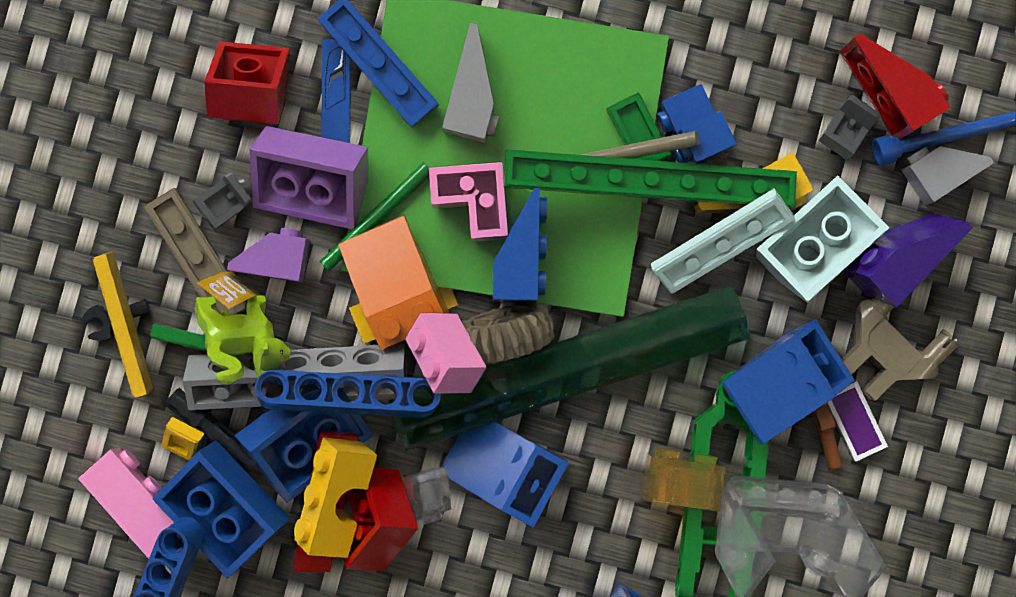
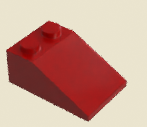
M861 33L839 51L872 105L880 113V117L893 137H897L898 140L951 108L947 102L949 101V96L939 82L935 83L931 76Z

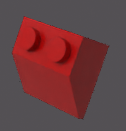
M219 41L204 81L207 117L220 118L227 121L241 120L260 124H278L285 103L290 48Z

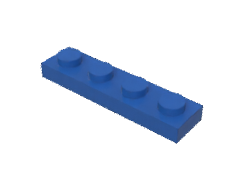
M338 0L317 18L319 23L412 129L439 106V103L349 0Z

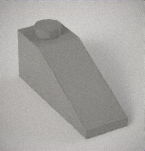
M470 23L442 129L445 134L485 144L487 135H495L499 115L493 114L494 102L477 24Z

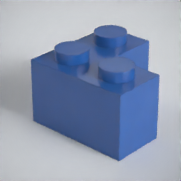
M702 84L666 99L660 104L661 112L657 113V117L665 133L671 132V135L698 131L700 135V145L673 150L677 162L706 164L726 155L737 144L722 111L715 113Z

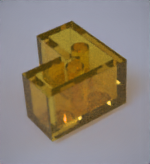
M656 447L655 454L646 453L641 496L645 501L720 511L726 467L717 464V457L695 454L694 461L685 460L680 457L681 452Z

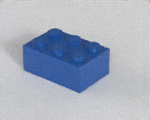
M217 441L199 450L152 498L173 522L182 517H191L200 523L204 536L199 549L227 579L245 565L291 519Z

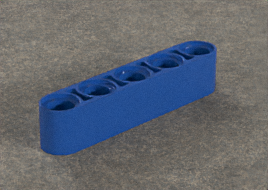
M268 370L257 378L255 384L257 400L263 407L284 411L423 418L433 414L441 397L440 393H433L425 378ZM277 382L282 385V394L277 398L266 397L262 393V389L267 383ZM307 384H314L320 388L321 395L315 400H306L300 395V390ZM351 386L357 390L359 397L355 401L347 403L343 402L337 393L342 387ZM381 388H388L394 392L396 400L391 404H381L377 401L375 393ZM419 390L427 391L432 396L433 402L429 406H419L414 402L413 394Z
M182 517L160 532L134 597H180L203 541V528L197 520L191 517ZM177 533L182 537L184 543L179 540ZM165 565L169 568L171 574L166 570Z

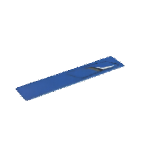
M323 39L321 137L350 143V57L334 39Z

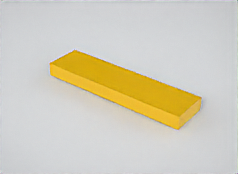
M113 251L94 257L93 263L130 389L135 398L147 395L153 389V385Z

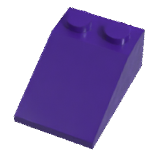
M935 213L926 215L887 230L845 268L843 272L864 295L897 308L973 227L969 222Z

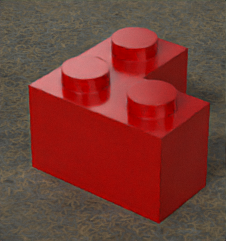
M374 467L367 490L351 489L347 491L354 516L353 520L357 523V528L348 558H343L346 569L384 571L418 530L417 520L413 514L399 469Z

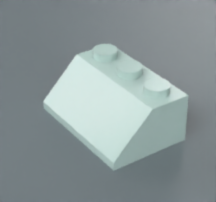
M837 176L794 215L795 221L776 231L757 248L756 258L782 285L808 303L889 230V227Z

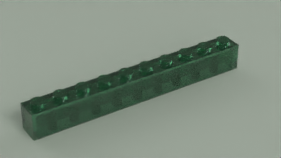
M732 285L670 306L543 346L541 350H535L531 354H525L519 358L486 365L485 371L471 393H440V401L433 414L423 418L393 416L395 428L405 451L748 340L750 336L747 317ZM419 390L413 394V400L419 406H429L433 402L432 396L427 391ZM389 399V403H393L396 399Z

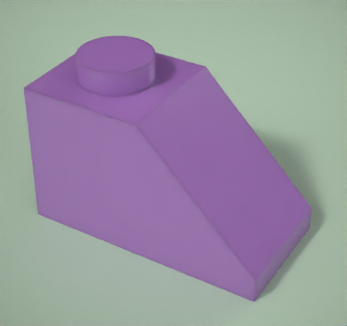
M281 228L280 234H267L228 262L227 270L304 283L310 241L306 238H301L302 231Z

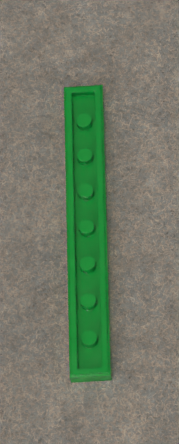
M506 149L503 188L528 190L540 188L542 191L748 205L775 188L788 208L792 209L795 208L797 171Z

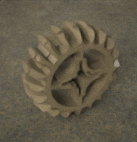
M538 303L504 306L480 313V315L470 317L469 320L462 322L470 336V341L475 345L484 364H494L498 361L506 362L509 359L531 354L535 350H541L543 346L548 345L554 338V325L551 314H549L547 306Z

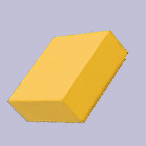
M172 417L166 425L161 446L189 461L200 450L204 433Z

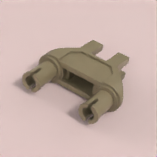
M873 298L872 300H862L858 304L855 317L854 346L841 359L851 375L867 359L879 369L861 388L863 395L868 400L873 399L876 401L896 380L934 379L939 374L938 366L960 346V343L956 338L950 339L953 335L942 329L940 334L923 351H917L887 321L888 317L886 315L894 306Z

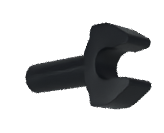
M146 299L129 305L133 318L151 312ZM100 305L89 308L81 318V321L90 322L100 318L103 322V327L101 330L89 334L88 339L97 341L113 339L114 331L108 311Z

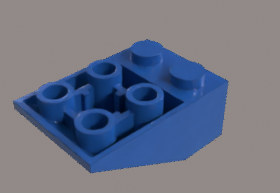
M540 188L533 189L494 260V302L537 303L538 295H545L546 271H538L539 259H545L546 234H539V223H546L547 197H540Z
M815 319L788 331L721 384L760 445H763L833 399L855 380Z
M472 409L439 473L498 509L534 528L564 473L568 461Z

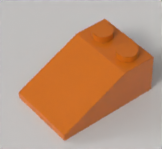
M405 215L338 244L365 318L381 350L405 340L420 313L449 314L446 303Z

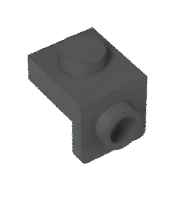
M850 95L835 113L818 141L848 161L855 154L869 129L877 122L880 113L854 95Z
M229 172L224 175L221 181L195 198L193 204L215 231L250 205L252 199L249 195L252 194V191L241 176L235 178Z

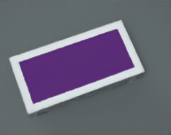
M857 381L852 382L826 403L830 407L834 422L852 461L856 462L888 447Z

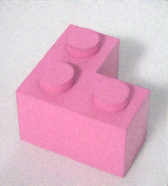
M502 162L429 168L431 204L434 209L469 206L472 242L507 238L508 230Z

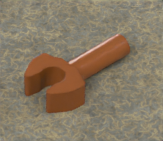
M824 404L813 411L811 417L819 431L828 468L835 469L842 466L833 428L836 426L829 405L825 406Z

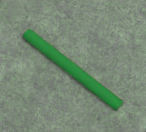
M422 162L339 243L375 228L429 176V167ZM338 244L319 261L329 272L343 259Z

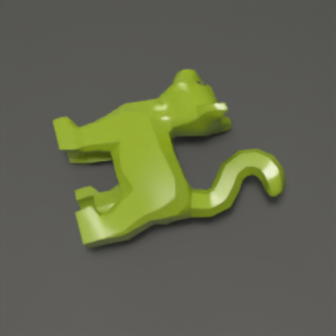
M264 295L253 296L247 299L246 315H229L227 310H221V313H218L212 309L217 305L214 297H196L195 314L199 327L205 333L207 354L214 365L226 369L216 374L217 382L223 385H231L243 376L244 367L234 357L237 355L253 353L256 378L265 371L277 369L282 362L290 359V348L280 339L274 337L272 323L264 314L266 308V298Z

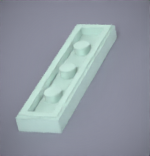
M774 188L651 263L652 271L669 292L673 294L795 221L794 215Z

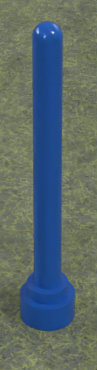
M1016 111L899 140L897 137L891 138L889 135L877 137L872 140L873 155L877 164L883 166L895 163L896 159L902 156V153L1016 126Z

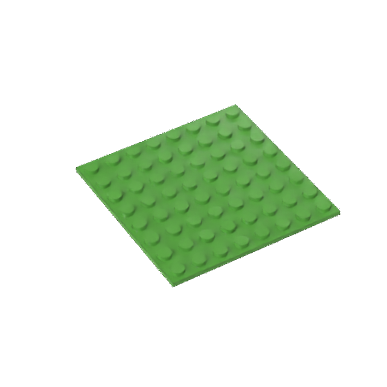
M387 0L381 38L439 103V106L412 129L372 84L362 146L368 147V179L356 226L422 162L429 168L502 162L504 179L506 149L580 155L624 146L606 109L639 92L655 122L669 36L450 0ZM470 23L477 24L494 102L493 114L499 115L495 135H487L485 144L445 134L442 129ZM428 176L377 226L405 215L438 287L493 296V264L506 239L472 242L469 206L434 209L431 204L430 178ZM504 188L508 235L533 190ZM540 190V197H547L546 223H539V234H546L545 259H539L538 271H546L545 295H538L537 303L624 317L643 198ZM343 259L341 271L348 272Z

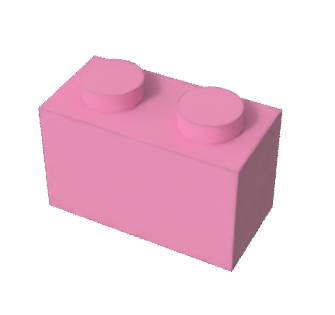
M419 314L406 337V341L433 393H471L485 371L486 365L475 345L470 341V336L458 314Z

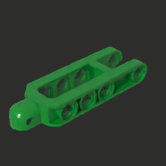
M730 371L721 377L717 386L715 404L694 419L675 597H694L695 574L700 571L703 543L734 547L729 597H752L769 441L760 445L721 384L736 371ZM718 423L740 425L746 432L736 529L703 526L701 522L704 499L708 500L706 476L708 463H712V455H710L712 428L716 427Z

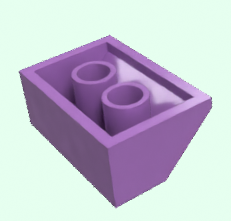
M266 126L249 149L253 208L354 229L357 224L368 179V147Z

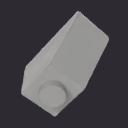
M939 146L929 152L924 147L907 158L910 165L901 171L924 206L977 175L992 165L994 161L989 156Z

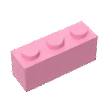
M121 448L110 449L78 479L149 559L160 532L174 523L152 499L162 487L153 477H145L137 468L140 465L138 459L129 450L125 449L122 451Z

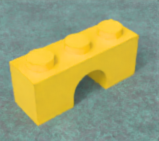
M322 438L320 449L317 450L314 456L312 478L304 492L302 514L294 528V540L308 555L348 558L357 523L344 510L336 509V504L341 495L348 490L368 489L377 454L363 442Z

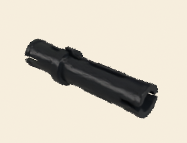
M180 387L173 392L164 406L176 413L189 426L203 432L204 437L211 443L217 441L249 473L255 464L236 439V434L211 414V409L188 410L185 392Z

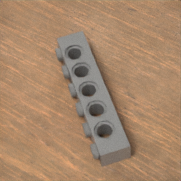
M394 344L382 350L379 345L290 350L289 360L282 362L277 369H274L407 377L408 374L405 344ZM253 353L234 356L243 365L244 374L236 383L231 385H223L217 382L216 374L226 369L214 365L208 354L189 355L183 377L188 410L262 406L256 396L255 384L257 378L253 363ZM269 382L262 389V393L268 398H277L283 392L282 385L277 382ZM307 384L300 390V395H306L319 389V387L314 384ZM351 386L342 387L350 401H355L359 397L355 388ZM381 388L375 393L377 400L396 399L394 392L388 388Z

